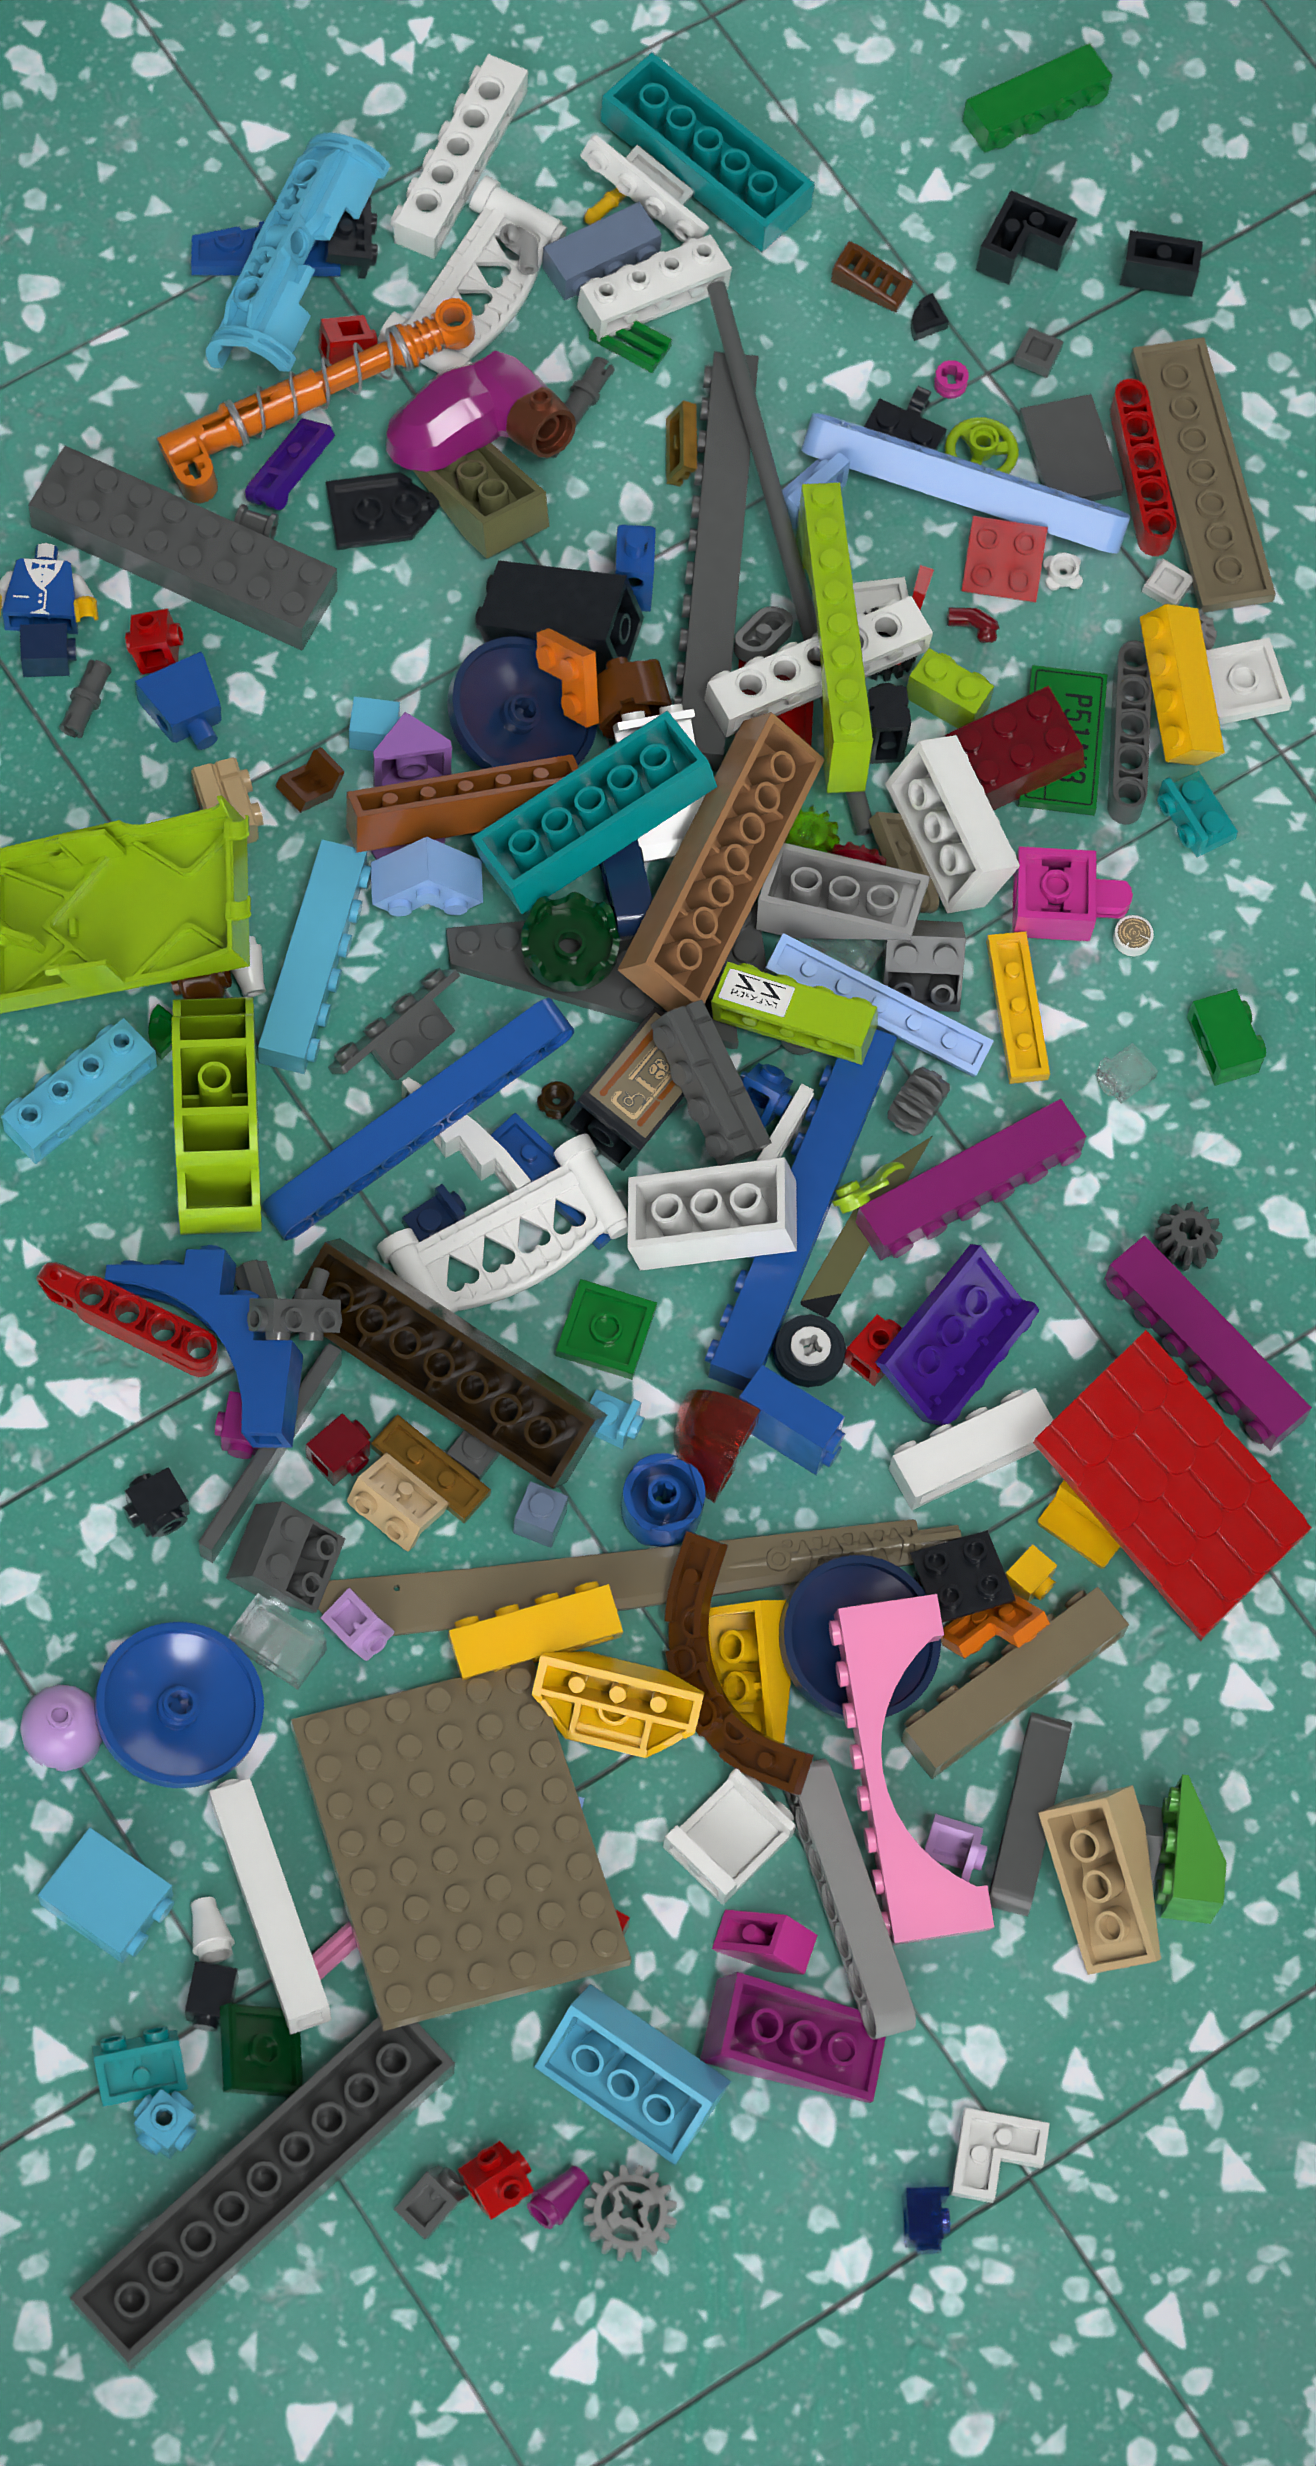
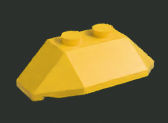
M587 1651L541 1653L532 1690V1696L540 1703L546 1714L552 1717L554 1725L565 1739L643 1758H648L695 1734L705 1693L668 1671Z

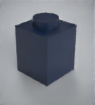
M67 623L20 625V652L23 677L70 676L69 661H77L76 638H68Z

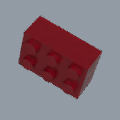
M1049 685L945 735V737L957 735L980 784L983 786L984 793L993 811L1019 799L1023 794L1046 786L1085 767L1083 746Z

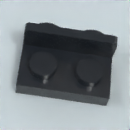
M371 197L368 198L359 219H354L344 210L331 239L325 240V262L357 266V277L361 279L366 278L370 266L376 265L378 246L372 243V236L375 235L377 227V213H371Z

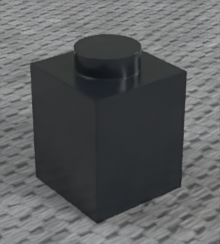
M195 1961L185 2007L186 2020L192 2021L194 2028L211 2032L218 2031V2026L220 2027V2006L227 2003L234 2004L239 1980L238 1969Z

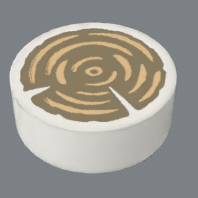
M1136 915L1126 916L1115 927L1113 934L1114 944L1125 955H1142L1151 946L1154 936L1153 928L1143 917Z

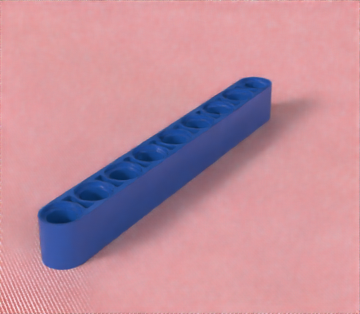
M545 998L537 1002L270 1195L263 1202L262 1210L284 1240L287 1241L298 1237L565 1044L573 1036L574 1028L551 998Z

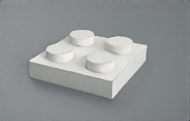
M1269 637L1206 650L1220 725L1288 711L1292 703Z

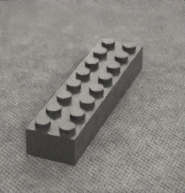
M66 445L28 504L32 528L302 651L337 593V568Z

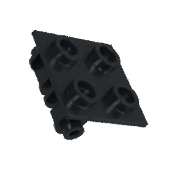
M988 1530L910 1552L916 1569L913 1572L914 1579L921 1587L923 1586L926 1595L937 1594L942 1623L1016 1601Z

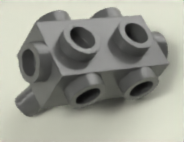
M314 1268L307 1289H295L294 1299L250 1298L247 1315L249 1331L265 1332V1340H290V1332H299V1340L323 1341L324 1332L340 1333L342 1325L341 1300H330L322 1295L330 1273L321 1268Z

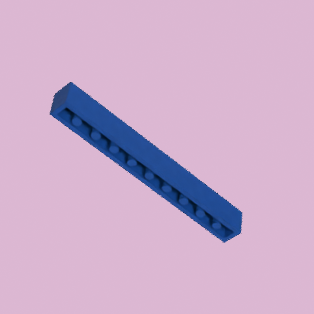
M876 1029L863 1065L838 1057L834 1067L826 1065L819 1083V1087L824 1088L820 1100L812 1099L805 1120L811 1123L806 1134L798 1133L791 1154L796 1156L794 1164L790 1169L796 1179L797 1251L750 1257L754 1259L750 1270H741L734 1288V1292L739 1293L735 1306L727 1304L719 1326L725 1328L721 1340L713 1339L706 1354L705 1362L710 1363L708 1378L744 1391L760 1366L766 1365L776 1336L783 1324L832 1200L835 1197V1190L840 1185L894 1053L896 1036Z

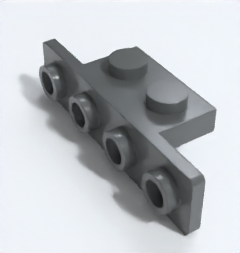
M437 968L426 975L421 981L423 987L414 994L410 992L399 998L392 1005L394 1011L385 1019L379 1017L372 1021L363 1030L365 1033L364 1037L355 1044L350 1042L344 1045L334 1054L337 1060L328 1067L332 1074L347 1073L369 1053H372L392 1080H399L455 1032V1029L433 999L460 977L457 970H441Z

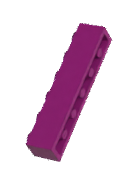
M1059 1099L859 1207L856 1224L880 1261L891 1255L893 1258H898L910 1251L914 1246L913 1243L924 1237L930 1240L942 1234L951 1222L959 1218L961 1221L972 1218L981 1210V1206L992 1200L995 1203H999L1007 1199L1014 1193V1188L1025 1182L1031 1185L1040 1181L1048 1174V1170L1058 1164L1064 1167L1073 1163L1081 1156L1087 1136L1063 1100Z
M1145 1235L1109 1265L1104 1279L1107 1281V1287L1117 1299H1124L1134 1309L1137 1320L1144 1327L1152 1328L1162 1338V1344L1172 1356L1180 1357L1190 1367L1189 1370L1193 1378L1200 1385L1208 1386L1218 1396L1217 1399L1220 1406L1228 1414H1235L1246 1425L1245 1429L1248 1435L1256 1443L1264 1444L1271 1451L1305 1422L1312 1407Z

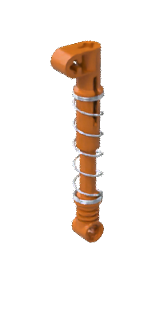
M459 298L446 299L439 304L436 312L430 314V320L425 316L422 318V323L419 320L414 321V327L410 324L404 326L398 323L386 328V341L363 350L358 343L354 342V355L333 365L325 357H322V370L314 373L313 369L310 368L297 375L290 371L289 378L266 389L258 386L255 394L235 403L231 400L224 401V403L218 405L217 411L157 437L160 450L181 493L192 503H204L215 496L218 490V482L209 457L210 455L232 445L238 448L243 445L245 446L249 444V438L252 436L263 438L266 430L285 421L295 424L299 415L316 407L327 409L330 404V395L346 388L349 392L359 395L362 390V380L378 374L386 380H392L396 365L403 366L406 371L410 372V370L419 366L421 360L425 359L424 353L427 356H432L433 349L437 353L442 351V345L445 349L459 350L466 348L474 340L476 332L471 307L466 301ZM452 322H462L458 326H449ZM391 368L390 377H386L381 373ZM359 382L358 391H354L349 387ZM195 463L199 478L195 479L190 474L188 465Z

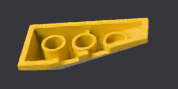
M759 1600L710 1608L708 1630L710 1652L717 1678L725 1695L738 1713L755 1729L772 1739L784 1743L791 1679L781 1657L779 1623L786 1600Z

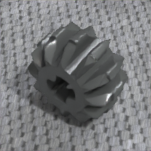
M925 1067L914 1070L888 1110V1119L903 1132H908L913 1136L923 1133L950 1091V1084L933 1070L930 1071Z
M1191 1201L1187 1203L1184 1211L1175 1203L1170 1208V1214L1163 1213L1159 1217L1158 1223L1160 1227L1156 1228L1153 1234L1154 1239L1160 1241L1157 1249L1162 1254L1169 1253L1168 1260L1172 1264H1175L1176 1260L1181 1261L1184 1271L1189 1270L1191 1262L1201 1269L1205 1266L1207 1258L1214 1259L1218 1253L1216 1246L1220 1245L1223 1239L1222 1233L1216 1231L1220 1224L1219 1218H1206L1209 1213L1208 1206L1197 1212ZM1186 1233H1189L1190 1240L1187 1239Z

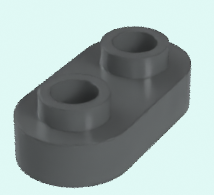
M770 606L760 609L736 633L734 641L735 655L746 663L758 656L765 658L773 655L791 636L792 615L780 607Z

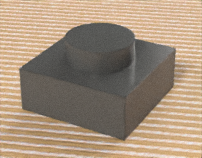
M1029 327L1015 355L1013 364L1048 378L1062 350L1064 341Z
M465 1430L446 1453L479 1480L482 1479L500 1455V1453Z

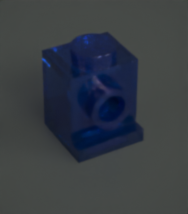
M915 2187L905 2189L902 2195L905 2248L916 2247L917 2254H936L942 2252L943 2234H950L949 2208H942V2203H946L950 2196L949 2187Z

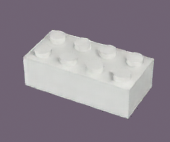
M957 735L918 741L886 781L885 785L927 868L946 912L953 913L985 907L1020 867L1016 854L1001 828L1000 821L995 815L984 793L983 786L980 784Z
M785 1157L628 1177V1250L640 1271L797 1251L796 1179Z

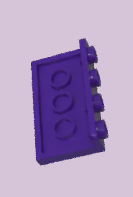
M970 1244L875 1363L922 1422L939 1426L950 1424L959 1417L961 1410L974 1393L983 1387L986 1378L998 1363L1006 1358L1009 1349L1021 1334L1029 1329L1033 1319L1039 1313V1308L1034 1302L1023 1300L981 1245Z

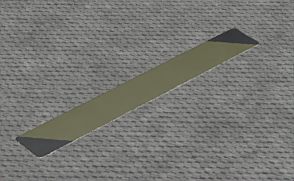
M933 1135L891 1161L900 1162L905 1168L895 1170L889 1174L886 1179H888L890 1184L870 1193V1201L907 1182ZM859 1208L853 1210L800 1302L801 1306L825 1318L831 1314L870 1246L856 1224Z

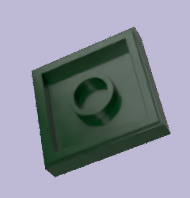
M231 2003L220 2006L223 2092L290 2097L303 2085L301 2032L290 2034L282 2008Z

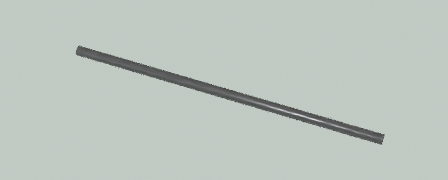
M716 281L709 284L707 290L801 633L805 641L818 632L815 608L726 285L723 281ZM809 661L815 666H821L820 661ZM819 697L823 709V698ZM865 791L845 792L857 835L865 836L873 833L868 821L872 815Z

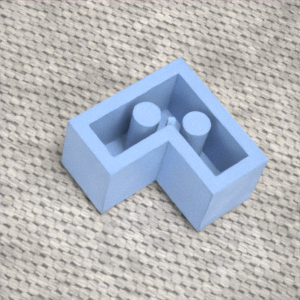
M429 837L420 839L371 862L372 905L388 911L390 915L406 916L412 910L426 904L442 909L449 915H461L466 913L467 909L483 903L482 861Z

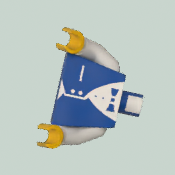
M48 543L38 544L35 548L34 559H18L14 570L6 572L0 579V617L2 609L6 631H20V625L67 623L68 634H78V622H80L82 617L91 616L94 618V621L99 620L97 600L82 576L72 573L71 563L57 560L58 548L55 545Z

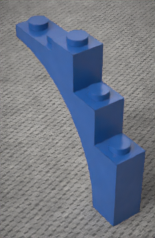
M204 1245L200 1249H186L184 1264L173 1260H164L159 1264H143L134 1260H125L121 1262V1265H106L105 1280L141 1298H148L174 1306L201 1321L219 1337L226 1347L237 1373L242 1400L241 1433L253 1448H293L303 1354L293 1340H265V1332L249 1331L247 1323L250 1298L261 1297L259 1294L248 1290H237L233 1293L237 1265L225 1249L215 1245Z

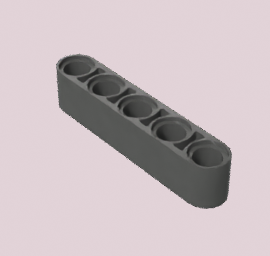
M1137 640L1128 641L1122 645L1113 671L1108 813L1114 821L1123 825L1132 824L1140 818L1148 793L1152 684L1144 643ZM1126 662H1134L1140 667H1131ZM1125 696H1134L1138 701L1128 700ZM1123 730H1133L1137 733V735H1129L1125 733ZM1122 764H1132L1136 769H1127ZM1127 797L1132 799L1135 803L1127 804L1124 803L1120 798Z
M1033 1712L1030 1714L989 1889L992 1908L1027 1917L1029 1915L1046 1844V1837L1038 1812L1055 1804L1072 1722Z

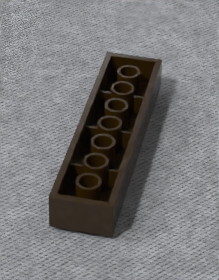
M339 1238L324 1243L298 1289H307L314 1268H321L330 1273L322 1295L330 1300H341L342 1325L340 1333L324 1332V1337L552 1489L567 1483L607 1417L606 1413L343 1239Z

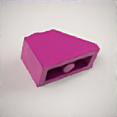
M725 1910L712 1949L718 1953L773 1972L805 1975L818 1935L787 1915Z

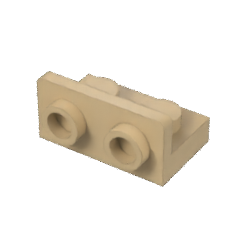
M385 1453L357 1477L347 1499V1503L357 1513L369 1520L405 1551H410L415 1546L420 1534L444 1514L449 1502L388 1453Z

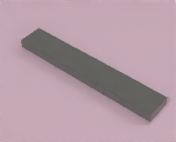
M330 1343L325 1346L300 1384L294 1437L342 1365V1350ZM287 1448L258 1449L198 1541L201 1557L211 1563L215 1561Z

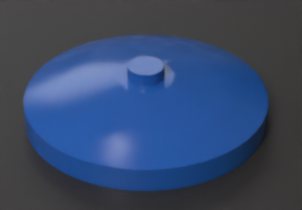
M162 1623L145 1628L130 1636L109 1657L100 1675L95 1693L96 1723L108 1751L130 1773L144 1781L162 1787H198L226 1776L248 1755L257 1739L263 1721V1689L256 1669L250 1659L238 1645L225 1635L206 1626L194 1623Z

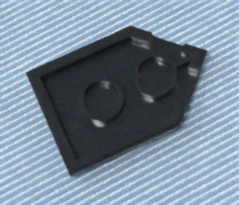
M401 472L325 481L337 550L413 540L440 507L438 499L432 492H426L414 484L411 478Z

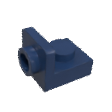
M440 1184L435 1188L434 1197L402 1217V1224L406 1229L411 1228L418 1241L421 1242L464 1219V1212L467 1209L455 1191L449 1193L445 1186Z

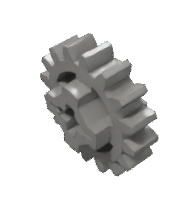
M620 2165L618 2177L614 2178L609 2171H605L603 2173L605 2185L601 2186L594 2182L591 2185L590 2190L596 2196V2199H585L584 2207L593 2211V2213L585 2216L583 2223L586 2226H595L589 2239L591 2242L599 2239L604 2241L601 2253L604 2255L614 2248L617 2250V2261L622 2262L626 2252H632L635 2262H638L644 2249L652 2256L657 2254L658 2249L655 2243L657 2240L665 2244L669 2242L670 2236L664 2228H675L677 2219L668 2216L667 2213L676 2210L677 2202L665 2200V2197L671 2191L670 2185H665L659 2188L656 2185L659 2177L657 2172L647 2179L643 2177V2166L638 2165L635 2174H628L626 2166ZM626 2186H637L646 2191L640 2194L628 2191ZM609 2196L610 2202L614 2207L613 2212L602 2220L601 2206L605 2198ZM623 2204L627 2205L630 2210L636 2207L639 2209L637 2222H634L630 2217L621 2218L624 2208ZM658 2207L659 2221L652 2232L647 2216L654 2211V2208ZM618 2233L631 2235L635 2241L621 2240L614 2235Z

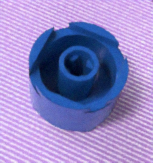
M669 1453L649 1455L636 1463L628 1474L623 1486L621 1514L627 1529L640 1544L656 1547L673 1546L683 1542L686 1531L693 1533L697 1531L702 1517L706 1494L700 1472L691 1463L688 1464L678 1459V1456ZM663 1496V1500L669 1503L662 1504L661 1501H656V1497Z

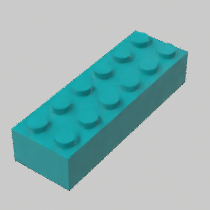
M653 52L602 95L600 121L633 148L638 145L694 191L692 195L759 251H765L811 209L815 186L811 179Z
M667 710L471 838L484 866L520 913L523 914L531 909L534 903L542 896L549 897L718 786L707 758Z

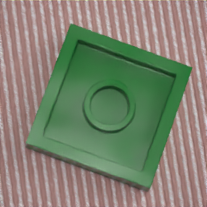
M580 1279L555 1356L633 1380L657 1308V1302Z

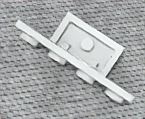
M596 134L589 139L581 153V158L587 162L591 169L601 173L622 194L629 196L636 203L640 202L649 216L659 220L680 241L686 242L693 238L700 239L705 236L709 226L684 206L694 193L690 187L638 145L624 158Z

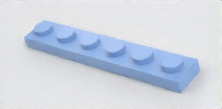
M784 933L781 935L764 969L775 976L779 974L790 976L800 984L810 987L823 986L843 997L850 999L852 997H860L869 1001L873 1006H877V1028L896 1036L898 1039L972 1077L977 1076L993 1043V1040Z

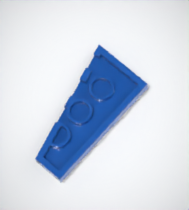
M265 221L259 222V226L245 230H241L237 226L192 235V275L240 276ZM315 240L303 265H309L315 269L313 276H341V264L325 262V240Z

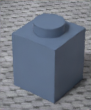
M530 1482L516 1513L513 1533L552 1548L567 1512L568 1496Z

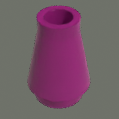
M572 2165L566 2172L531 2193L532 2199L527 2203L530 2214L540 2225L547 2229H552L556 2224L562 2225L583 2191L590 2185V2180L580 2168Z

